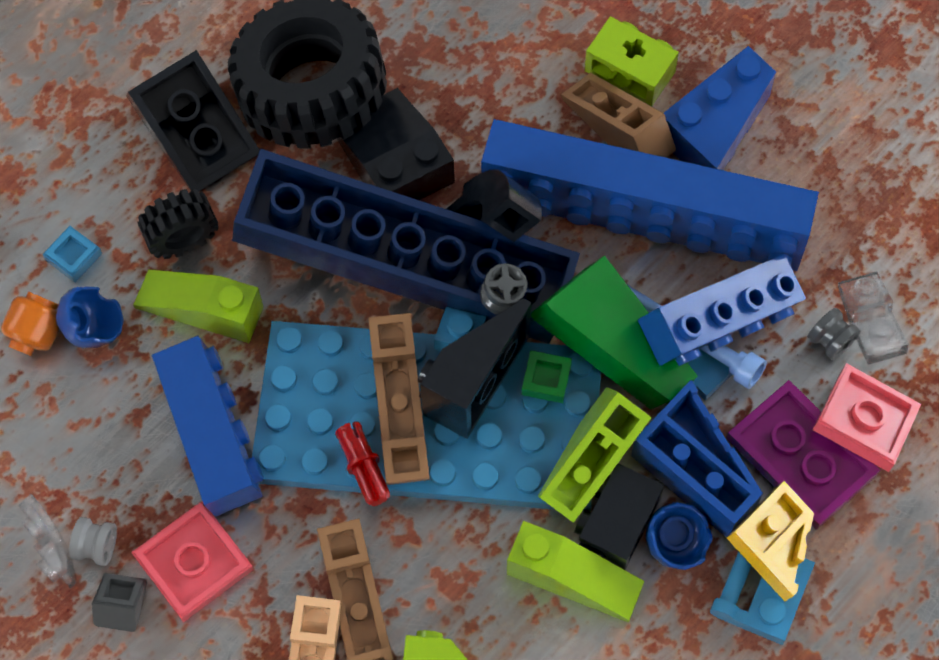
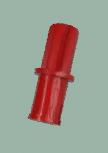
M353 422V430L351 424L347 423L335 432V436L339 440L349 463L346 469L349 474L355 476L366 503L373 507L378 506L390 498V491L378 467L379 455L372 452L362 430L361 423Z

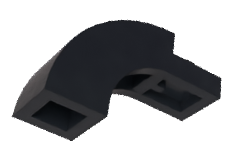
M499 170L482 172L467 181L463 186L462 196L446 208L447 210L483 221L513 242L542 220V208L538 197Z

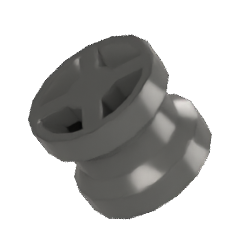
M503 263L491 268L480 290V298L485 308L494 314H500L521 301L527 291L525 274L521 269L512 264ZM498 289L501 293H503V297L497 291L494 290Z
M835 307L815 324L807 337L813 343H820L825 347V354L833 361L853 344L860 335L861 330L855 324L848 325L843 320V313Z

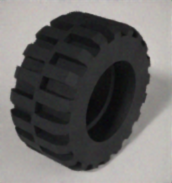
M280 0L273 3V8L267 11L264 8L254 15L252 23L246 22L238 33L240 38H235L230 48L231 55L228 59V72L246 122L251 128L256 129L257 134L269 141L274 139L275 144L286 147L296 144L299 149H311L313 144H320L321 147L332 145V140L341 137L344 140L354 134L353 129L357 126L360 128L365 126L371 119L370 112L376 113L383 101L381 96L386 92L387 80L377 34L372 23L367 21L366 15L355 7L351 8L349 3L342 0H335L334 2L330 0H293L289 2ZM311 61L336 63L326 74L311 81L302 83L280 81L288 71L303 63Z

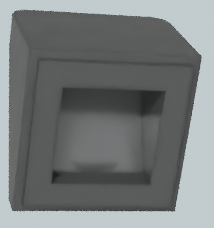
M104 573L92 601L93 624L97 627L135 631L140 618L147 579Z

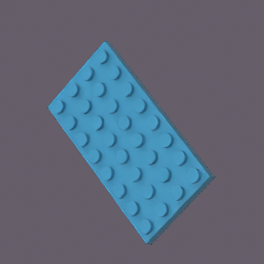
M272 321L252 457L256 458L264 477V481L258 484L362 493L355 476L349 474L346 469L349 463L339 440L335 436L336 430L347 423L351 424L353 430L352 423L355 421L361 423L362 430L372 452L379 455L378 467L386 482L370 330L366 328ZM413 333L418 377L425 363L429 359L435 361L441 352L434 349L436 334ZM526 342L468 439L425 417L422 410L430 480L387 485L390 495L555 510L539 498L538 494L581 420L598 399L601 371L567 345ZM530 350L572 358L563 403L521 395ZM592 499L589 501V503L586 505L582 512H584L585 509L591 512Z

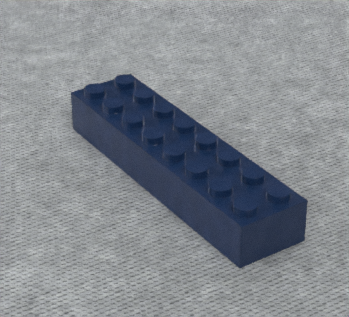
M261 148L234 220L232 236L233 242L445 310L446 307L486 316V322L498 315L487 310L480 298L481 286L491 268L506 263L521 269L527 280V291L522 299L531 302L532 312L573 278L580 255L578 252L526 235H522L513 242L483 221ZM498 289L494 290L497 291L503 297V293H501ZM531 317L529 338L549 344L554 335Z

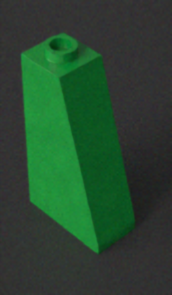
M605 255L584 268L531 312V317L534 321L650 410L665 403L668 404L690 380L694 381L698 377L688 363L678 366L676 360H672L659 366L638 322V319L649 312Z

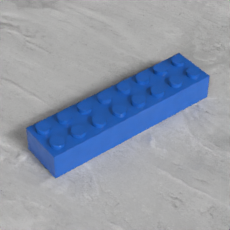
M493 119L481 161V173L488 170H499L534 193L540 201L542 216L554 215L567 218L568 221L576 225L593 224L602 226L616 234H637L645 236L655 243L664 244L672 242L685 245L688 249L699 253L708 251L720 253L738 262L750 260L764 263L785 254L794 271H798L810 236L819 192L496 119Z

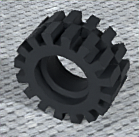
M187 189L180 190L179 195L176 196L174 192L167 194V199H156L154 201L155 206L148 205L144 209L145 213L139 215L138 227L150 253L154 254L156 258H160L163 255L164 259H170L173 254L177 258L183 256V252L187 250L191 253L196 251L195 246L200 245L203 247L207 244L206 239H212L216 235L214 231H218V221L203 192L199 193L198 190L192 189L188 193Z

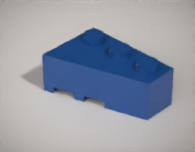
M747 46L666 110L664 114L676 147V151L673 154L683 162L724 170L727 163L734 156L736 148L744 135L748 133L770 97L776 71L753 49Z
M690 380L641 431L633 443L631 457L686 504L694 505L705 515L707 522L727 538L759 505L763 492L735 448H731L719 429L720 424L713 413H709L697 394L698 389L693 381Z

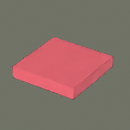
M846 363L812 430L889 472L896 463L921 404Z
M203 501L131 552L183 623L254 571L252 564L214 515L204 506Z

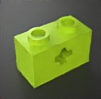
M610 16L586 50L584 71L593 73L652 107L676 72L679 52L674 50L667 42L660 39L655 40L640 32L633 24L625 21L621 22Z

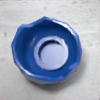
M74 287L67 291L59 301L56 314L57 325L65 338L77 347L98 348L112 343L122 332L124 318L119 302L116 299L102 297L99 293V287Z
M673 502L657 509L649 520L645 534L650 554L662 566L677 570H687L702 564L706 560V553L713 541L705 515L694 505Z

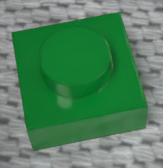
M530 350L521 395L563 403L572 358Z

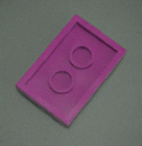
M788 380L731 429L726 439L774 487L785 481L813 511L812 526L817 530L879 474L880 469L868 460L813 431L812 429L821 411Z

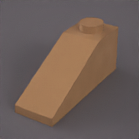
M591 72L561 94L563 101L608 145L666 158L676 151L664 113Z

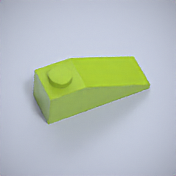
M149 269L133 304L135 309L246 343H250L264 308L258 287L218 275Z
M606 387L581 420L538 497L574 523L652 417L618 391Z
M523 521L507 559V575L628 623L644 584V580L572 540L526 521Z

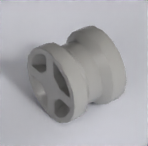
M79 517L71 534L69 544L70 558L77 561L89 558L93 559L96 565L107 566L116 544V524L105 522L102 525L93 524L90 518Z

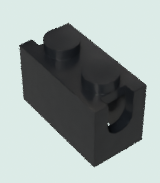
M618 463L611 475L607 477L594 496L599 499L593 511L590 512L585 509L576 525L574 533L580 535L579 545L626 570L661 499L664 485Z

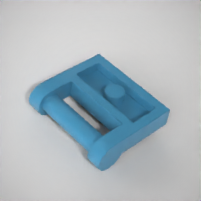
M738 551L721 596L714 599L710 613L723 621L783 645L815 562L805 558L798 565L795 583L799 585L798 592L787 601H784L761 577L747 612L740 609L736 604L751 569V564Z

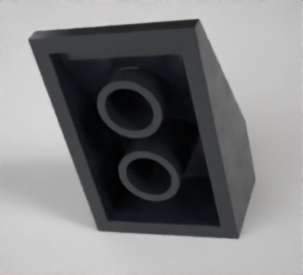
M197 50L127 93L126 97L190 191L192 189L198 190V192L259 154L260 149Z
M398 88L381 96L383 101L376 113L370 112L371 119L362 128L357 126L353 129L354 134L344 140L341 137L337 138L364 183L416 200H421L455 183L454 159L435 129Z
M522 299L444 347L435 361L429 359L425 363L418 377V382L421 383L419 397L422 399V410L425 417L468 439L530 337V301Z

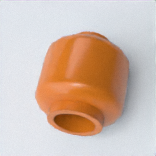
M28 292L26 297H15L1 325V332L6 337L11 338L8 347L32 356L35 349L39 351L50 350L60 330L56 322L58 304L31 292Z

